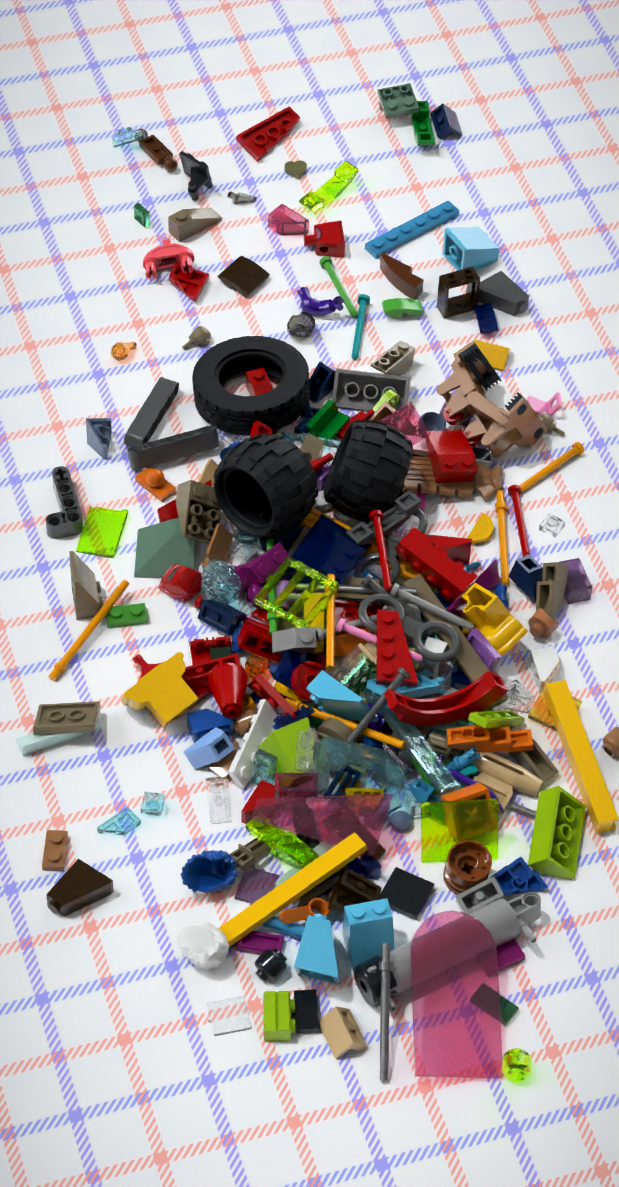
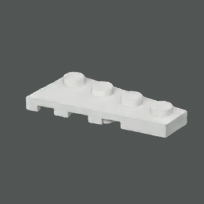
M266 699L260 700L258 704L260 708L251 719L252 726L243 737V746L241 750L237 751L228 771V774L239 788H245L265 761L258 746L273 731L285 727Z

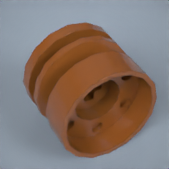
M463 840L456 843L449 850L443 870V880L447 888L458 895L487 880L492 867L490 852L484 845L473 840Z

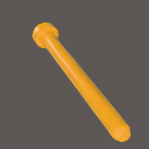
M580 442L572 444V448L520 484L521 491L527 490L576 454H583L585 451L583 445Z

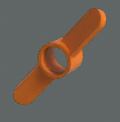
M313 898L305 906L283 910L280 913V921L286 924L302 920L307 921L308 915L314 916L311 907L318 909L320 914L325 916L333 913V911L327 908L329 901L326 902L321 898Z

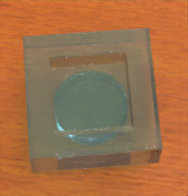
M144 791L140 813L162 816L165 794Z

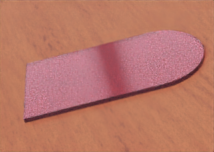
M453 910L434 914L418 927L411 942L415 1077L503 1078L498 960L494 939L489 930L479 920L469 914Z

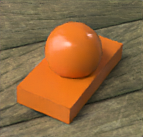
M148 467L135 476V481L161 502L176 492V487L165 479L164 473L159 469Z

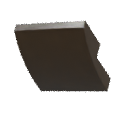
M240 255L217 277L229 289L234 287L246 298L268 279L270 274L254 261Z
M345 867L335 885L327 908L344 917V906L379 900L382 887Z

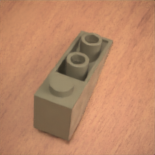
M400 340L371 363L370 367L384 374H403L412 366L416 348Z

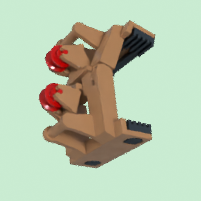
M473 340L453 354L455 358L451 364L453 373L436 388L437 393L445 399L447 405L443 411L444 419L448 424L455 426L465 421L470 415L474 417L475 421L467 426L463 434L470 446L478 447L483 445L487 447L493 458L500 457L514 444L519 448L526 445L532 448L548 429L526 398L519 392L516 393L518 396H514L515 399H511V403L508 402L509 406L505 405L507 410L498 407L486 398L485 390L488 391V387L491 389V385L494 387V383L498 384L497 381L501 382L502 380Z

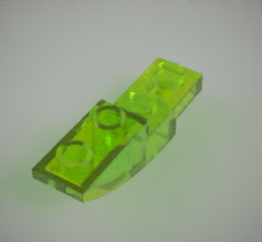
M259 813L245 824L246 830L271 848V855L289 866L303 869L319 857V854L290 831L284 832L262 813Z

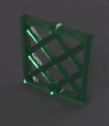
M364 656L340 683L345 686V683L350 682L347 688L350 690L356 688L354 693L359 696L366 688L367 680L376 678V670L371 672L373 667L376 668L375 663ZM368 669V672L363 674V670ZM360 672L359 676L354 677L355 673ZM366 677V681L361 682L362 678ZM358 680V683L353 685V681Z

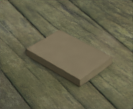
M99 701L40 704L33 726L34 735L96 732L101 704Z

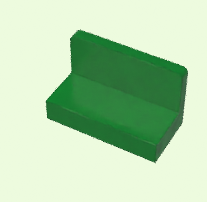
M329 399L306 424L310 435L324 440L325 444L328 445L350 421V417L339 412L335 402Z

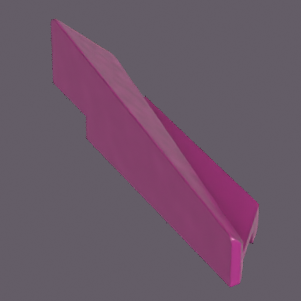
M497 559L479 575L446 611L457 613L460 618H467L463 612L467 604L461 596L474 583L479 584L488 591L500 583Z

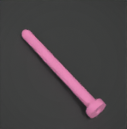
M343 618L340 619L336 628L337 632L345 631L376 645L375 635L347 624ZM409 650L413 661H422V655Z

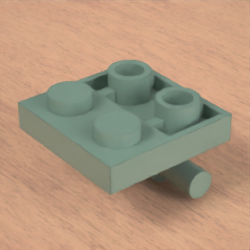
M411 83L377 89L380 100L379 108L383 109L386 119L419 112V106Z

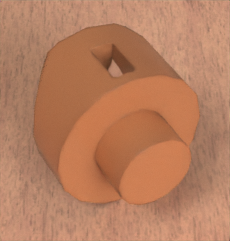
M542 608L537 609L528 621L529 631L535 638H548L559 626V622L548 616Z

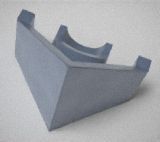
M86 418L87 444L98 455L107 460L112 434L111 418Z

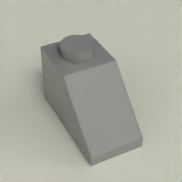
M295 627L272 632V653H313L316 649V627Z

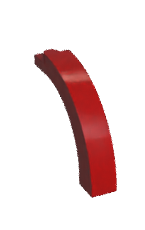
M488 670L479 679L465 688L442 697L417 699L407 697L391 689L384 695L388 701V707L396 713L399 721L412 725L433 726L469 717L470 713L479 712L487 708L509 690L501 676Z

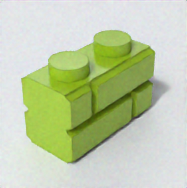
M289 991L263 992V1037L265 1042H275L276 1040L279 1042H289L291 1040V1033H295V1019H291V1013H295V999H290Z

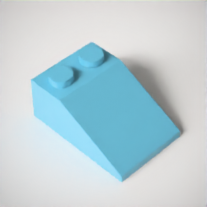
M323 670L306 688L311 694L309 698L318 705V709L347 720L361 721L370 710V707L360 696ZM375 716L371 722H377L379 719Z

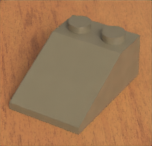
M69 551L71 587L76 620L94 618L103 606V598L98 597V593H101L100 581H96L95 573L74 551Z

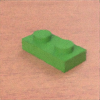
M145 603L112 606L106 614L107 627L148 623Z

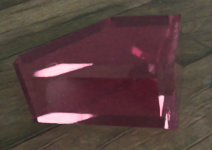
M281 204L268 214V228L281 236L307 235L309 233V220L286 205Z
M275 773V804H298L318 794V773Z

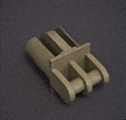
M434 732L430 733L423 747L424 751L430 748L434 755H443V762L446 759L453 761L454 757L457 755L461 756L464 753V750L449 748L447 737Z
M255 838L244 846L239 843L238 849L230 853L232 858H235L236 867H240L242 871H247L250 868L255 870V864L268 856L271 848Z

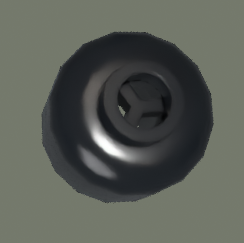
M276 948L264 950L255 961L256 975L263 981L267 979L276 981L287 969V958Z

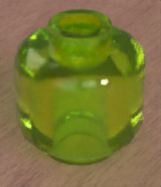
M520 1048L510 1049L505 1052L502 1061L504 1077L514 1083H520L529 1078L532 1061L530 1054Z

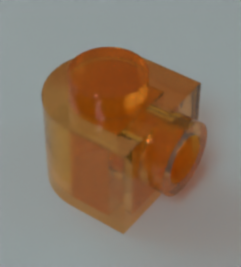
M251 653L245 662L247 676L253 680L259 673L266 675L270 666L268 659Z

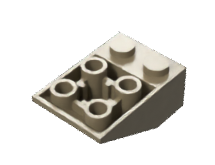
M194 480L178 484L176 507L182 537L209 545L216 525L220 524L221 507L217 501L214 487Z

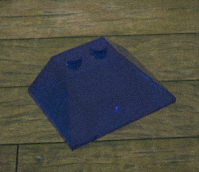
M321 514L292 554V560L284 565L279 574L295 584H327V575L334 574L335 585H342L357 562L366 555L372 544L358 546L346 534L347 529Z

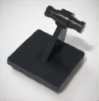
M181 151L179 155L184 173L191 177V181L188 183V193L192 200L196 201L199 198V190L203 186L209 189L213 187L209 167L205 162L195 159L190 153Z

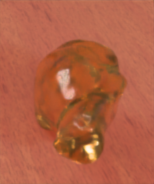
M116 342L111 347L110 355L117 361L124 360L128 357L129 352L136 349L137 343Z

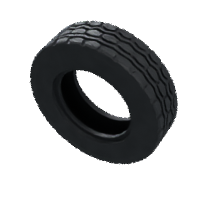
M241 336L228 339L208 349L194 366L192 384L195 407L199 415L208 424L216 426L217 429L227 433L250 436L253 423L257 420L273 429L272 432H275L296 421L303 414L310 400L309 367L306 359L295 347L279 339L267 336ZM263 367L269 377L274 378L280 383L272 391L256 396L235 395L223 388L230 380L246 375L248 371Z

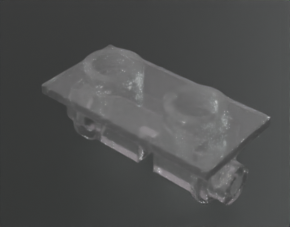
M307 728L306 732L297 731L295 770L315 774L318 734L315 732V728Z

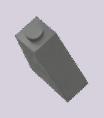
M499 271L480 282L478 302L515 316L528 309L529 295L504 272Z

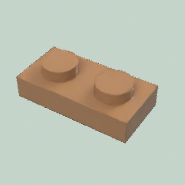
M46 831L42 870L64 872L68 831Z

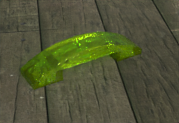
M344 161L334 170L332 178L315 192L310 190L299 200V203L311 211L325 207L349 186L359 172V169Z

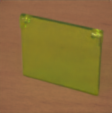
M498 799L421 802L422 863L445 862L449 850L456 843L463 840H473L481 843L488 849L492 859H498Z

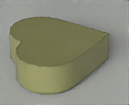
M302 160L296 162L288 161L284 165V171L286 174L299 179L307 171V163Z

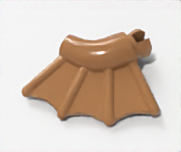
M477 463L478 471L473 478L475 481L474 488L480 491L483 499H487L498 490L503 491L504 487L501 483L503 468L500 465H496L490 469Z

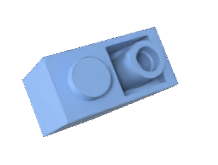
M215 727L183 751L193 768L196 769L220 761L233 751L235 747L226 733Z

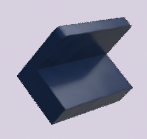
M444 103L430 113L437 137L443 139L451 131L459 137L463 135L456 112Z
M219 599L203 600L197 619L227 635H232L237 620L246 619L247 614Z

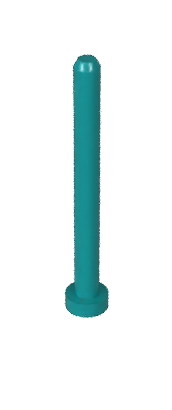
M360 294L357 299L359 310L351 354L353 360L359 357L366 306L370 304V297L366 294Z

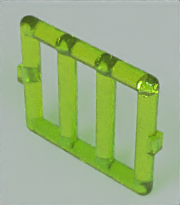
M287 557L276 572L268 576L266 579L267 583L255 597L254 603L297 627H309L319 612H324L328 607L326 603L339 588V583L301 562ZM290 566L298 570L273 603L264 600ZM305 574L314 578L288 612L279 608ZM320 583L329 586L304 620L295 616Z

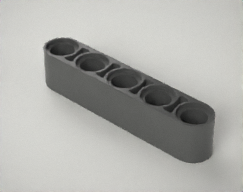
M164 377L158 379L128 428L124 437L125 445L133 447L149 442L179 390V382Z
M205 426L133 446L127 452L131 469L140 470L219 447L220 444L216 426Z

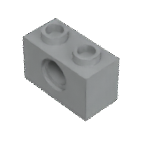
M493 876L456 895L455 902L464 916L500 898L504 899V894Z

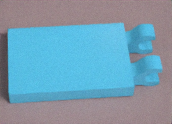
M424 670L420 673L415 672L418 680L417 687L399 686L396 692L411 698L434 693L444 694L446 690L441 688V685L446 683L447 679L437 677L431 680L428 677L433 676L434 673ZM376 679L367 680L366 688L382 695L389 685L376 684Z

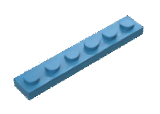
M447 200L365 243L364 249L376 259L380 257L382 252L386 254L459 215V209Z

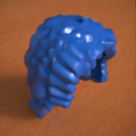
M203 850L201 854H193L191 859H188L185 866L182 867V873H180L182 884L186 885L188 889H192L194 893L197 891L202 893L220 892L221 889L224 890L235 882V878L238 875L235 870L237 866L235 858H232L227 851Z

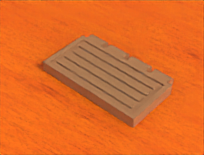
M412 456L409 470L402 486L403 492L411 490L413 493H417L419 489V492L422 494L435 495L436 491H438V495L454 496L456 492L459 497H471L475 489L473 480L472 482L435 483L430 457Z

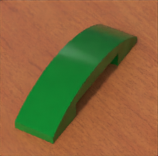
M417 101L419 112L411 114L416 144L435 145L434 133L432 132L429 118L428 101Z

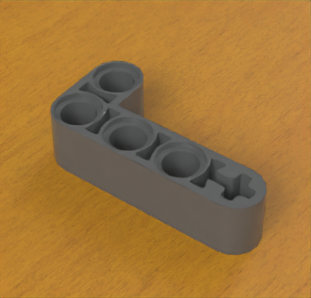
M64 466L55 467L52 471V481L60 512L49 514L46 517V532L48 537L59 539L80 534L83 531V518L69 470Z

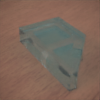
M127 806L99 825L97 832L99 834L109 832L116 833V835H126L141 824V819Z

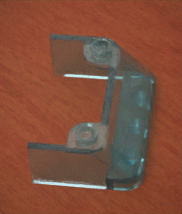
M324 737L317 743L311 791L312 798H316L328 790L330 771L339 772L346 765H352L384 773L387 781L385 804L388 805V815L402 807L405 772L393 753L332 737Z

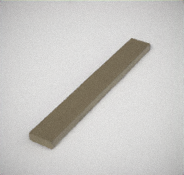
M420 574L403 582V587L417 588V597L446 610ZM417 606L427 621L447 623L456 630L460 637L461 646L454 659L471 683L489 670L456 624ZM434 630L440 640L447 642V649L449 650L452 647L449 636L444 632ZM505 694L488 707L492 709L506 702L508 696Z

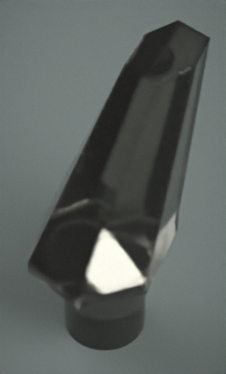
M230 191L227 195L228 198L233 200L234 204L253 203L257 199L256 196L241 192L236 194Z

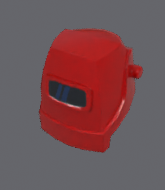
M174 564L165 572L158 588L170 597L182 602L192 600L193 597L201 592L203 583L202 573L187 566Z

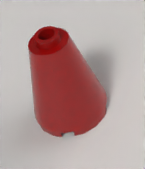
M230 662L224 663V666L213 667L208 673L207 685L222 715L232 719L240 716L242 713L248 676L242 666Z

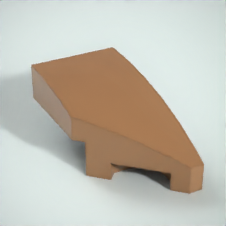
M236 740L232 742L235 747L233 751L220 761L209 765V768L225 781L230 777L228 771L239 750V743Z

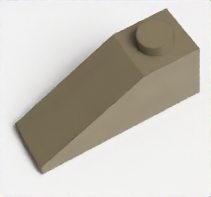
M212 207L182 209L168 216V231L180 242L221 221L222 217Z

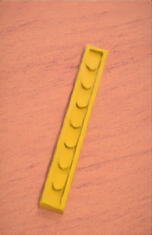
M354 832L220 926L218 929H221L222 933L226 935L229 947L368 850L367 845Z

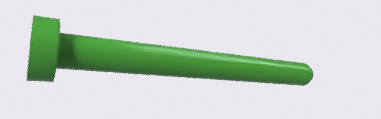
M325 256L321 258L319 264L322 268L326 269L339 295L343 298L351 317L356 318L358 313L332 267L333 261L331 257Z

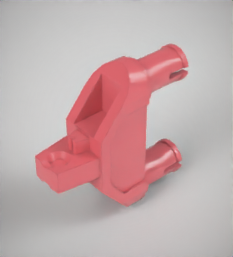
M170 239L163 240V245L157 246L143 258L146 278L151 280V275H153V279L157 277V269L174 267L175 264L182 265L181 270L185 274H187V269H189L190 274L193 271L194 253L183 245L171 244Z

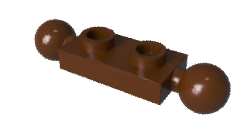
M143 128L135 131L134 137L139 142V147L158 165L164 163L165 169L170 172L177 169L178 162L173 158V153L154 134L148 136V132Z

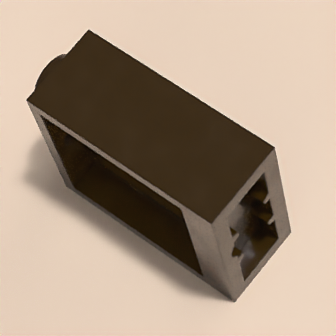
M473 266L439 276L436 307L444 319L477 310L480 277ZM467 284L466 294L448 298L449 289Z

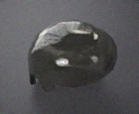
M305 311L298 315H292L287 323L288 334L295 340L303 341L309 339L315 331L314 317Z

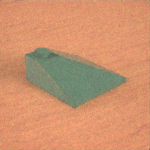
M179 518L138 529L135 578H162L165 572L174 564L194 569L196 541L182 537Z

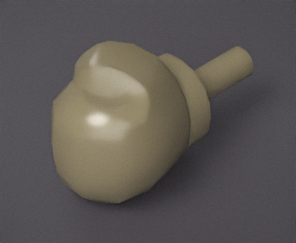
M204 326L196 327L191 335L188 336L190 341L182 346L183 350H186L192 344L196 347L200 344L207 346L211 342L210 331Z
M543 412L538 415L548 429V433H551L553 430L564 436L565 432L556 427L557 422L554 421L549 413Z

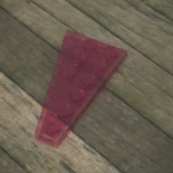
M393 794L257 799L251 820L333 845H337L355 832L368 847V850L363 854L375 857Z

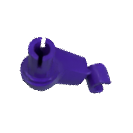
M301 287L297 291L301 299L300 307L307 314L323 316L335 312L336 309L341 311L344 308L342 305L344 300L341 296H337L333 300L320 301L311 298L308 287Z

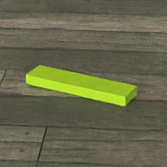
M510 710L472 712L468 720L483 728L523 725L525 718Z

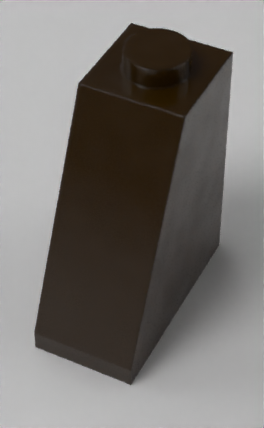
M78 858L46 894L47 906L53 913H59L65 917L111 895L114 892L113 880Z

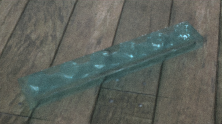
M381 695L374 696L371 701L373 705ZM387 701L379 713L399 740L405 741L406 749L439 793L444 794L457 790L459 783L415 725L399 721L396 713L388 707Z

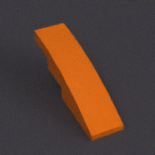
M479 725L446 729L449 748L469 751L472 747H475L480 752L534 750L531 729L510 731L509 726L489 729Z

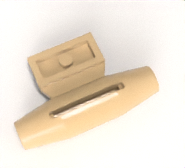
M475 752V754L479 752L481 758L468 765L475 764L478 769L479 775L475 776L473 780L491 789L499 799L504 810H506L512 799L513 790L538 796L544 781L533 773L495 753ZM492 803L493 810L503 814V812Z

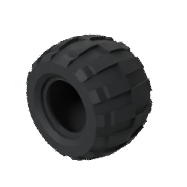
M356 420L352 422L347 428L331 464L323 493L325 502L330 503L332 508L342 515L366 522H371L369 518L371 511L381 510L385 513L395 504L394 500L400 494L409 470L413 454L411 440L406 439L405 435L396 428L382 422L365 420L364 422Z
M261 434L243 440L226 453L214 473V491L223 513L240 531L257 539L277 537L294 529L311 512L312 507L316 503L315 498L318 497L317 478L310 461L293 442L277 434Z

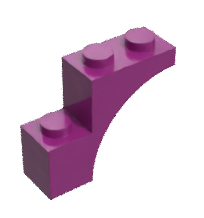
M277 543L257 558L245 564L232 567L220 577V580L230 594L239 595L252 583L262 584L292 560L282 544Z

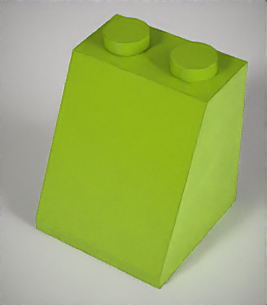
M307 717L273 731L258 746L279 787L282 789L289 787L292 790L301 785L300 782L306 780L309 777L308 774L314 769L310 724Z

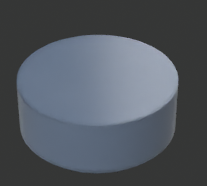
M405 811L394 812L390 818L391 828L396 832H406L409 830L412 821L410 814Z

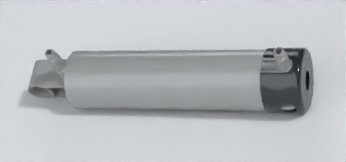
M528 892L508 902L500 898L391 950L390 961L393 962L392 971H390V1011L396 1009V1005L391 998L505 943L519 936L520 933L531 943L536 942L537 938L528 924L538 920L541 916L540 895L535 892ZM381 955L375 956L354 967L356 985L364 1000L373 1007L381 1003V971H379Z

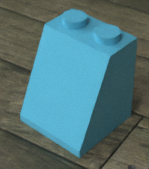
M479 226L447 227L444 229L442 255L457 271L472 266L476 271L498 261V245Z
M387 898L344 906L342 935L353 971L357 965L375 956H380L382 943L391 944V950L395 949L393 916Z
M322 914L308 915L294 968L297 974L340 985L341 977L330 920H327V916Z

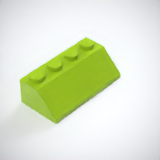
M559 785L539 792L528 866L541 875L572 880L576 876L586 805Z

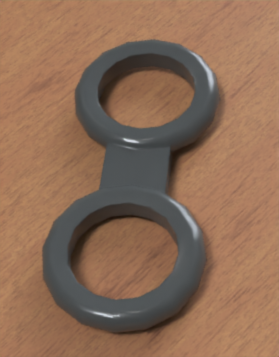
M418 508L413 515L418 517L420 522L417 529L425 534L428 526L427 516L423 510ZM391 532L385 536L386 539L384 541L388 563L392 566L390 576L392 585H394L400 575L399 556L394 548L405 536H396ZM373 552L364 556L356 564L354 577L363 578L362 574L366 566L380 560L379 553Z
M386 594L370 595L360 603L358 608L359 620L370 632L376 633V624L367 616V608L375 603H385L394 608L395 611H398L406 640L413 643V647L423 658L432 662H446L458 654L461 646L460 637L456 630L447 623L428 621L422 624L406 616L405 608L401 602L393 596ZM430 630L444 632L451 639L452 647L444 653L431 652L422 644L421 636Z

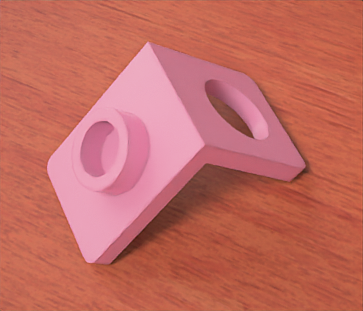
M559 392L548 402L530 395L527 397V401L538 415L546 412L553 416L562 406ZM557 400L556 406L552 409L554 401Z

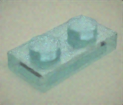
M259 748L255 753L251 783L258 786L262 779L273 784L278 757Z

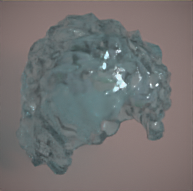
M217 558L208 561L206 567L203 568V578L201 580V587L208 598L223 604H230L238 599L241 581L239 580V575L234 572V565H230L229 562L218 561Z

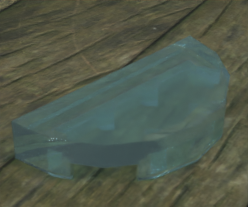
M132 127L122 128L116 131V134L113 136L112 145L113 148L145 139L146 136L140 129L138 131L133 130Z

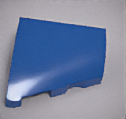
M521 856L491 876L495 877L504 895L540 891L548 887L537 871L533 872Z

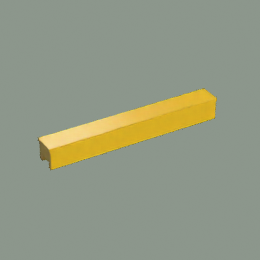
M566 680L548 682L545 684L543 695L595 833L597 835L601 832L616 829L615 822L619 818Z

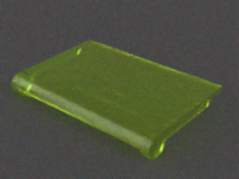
M90 507L76 552L114 558L129 511L127 509L120 511L102 507Z

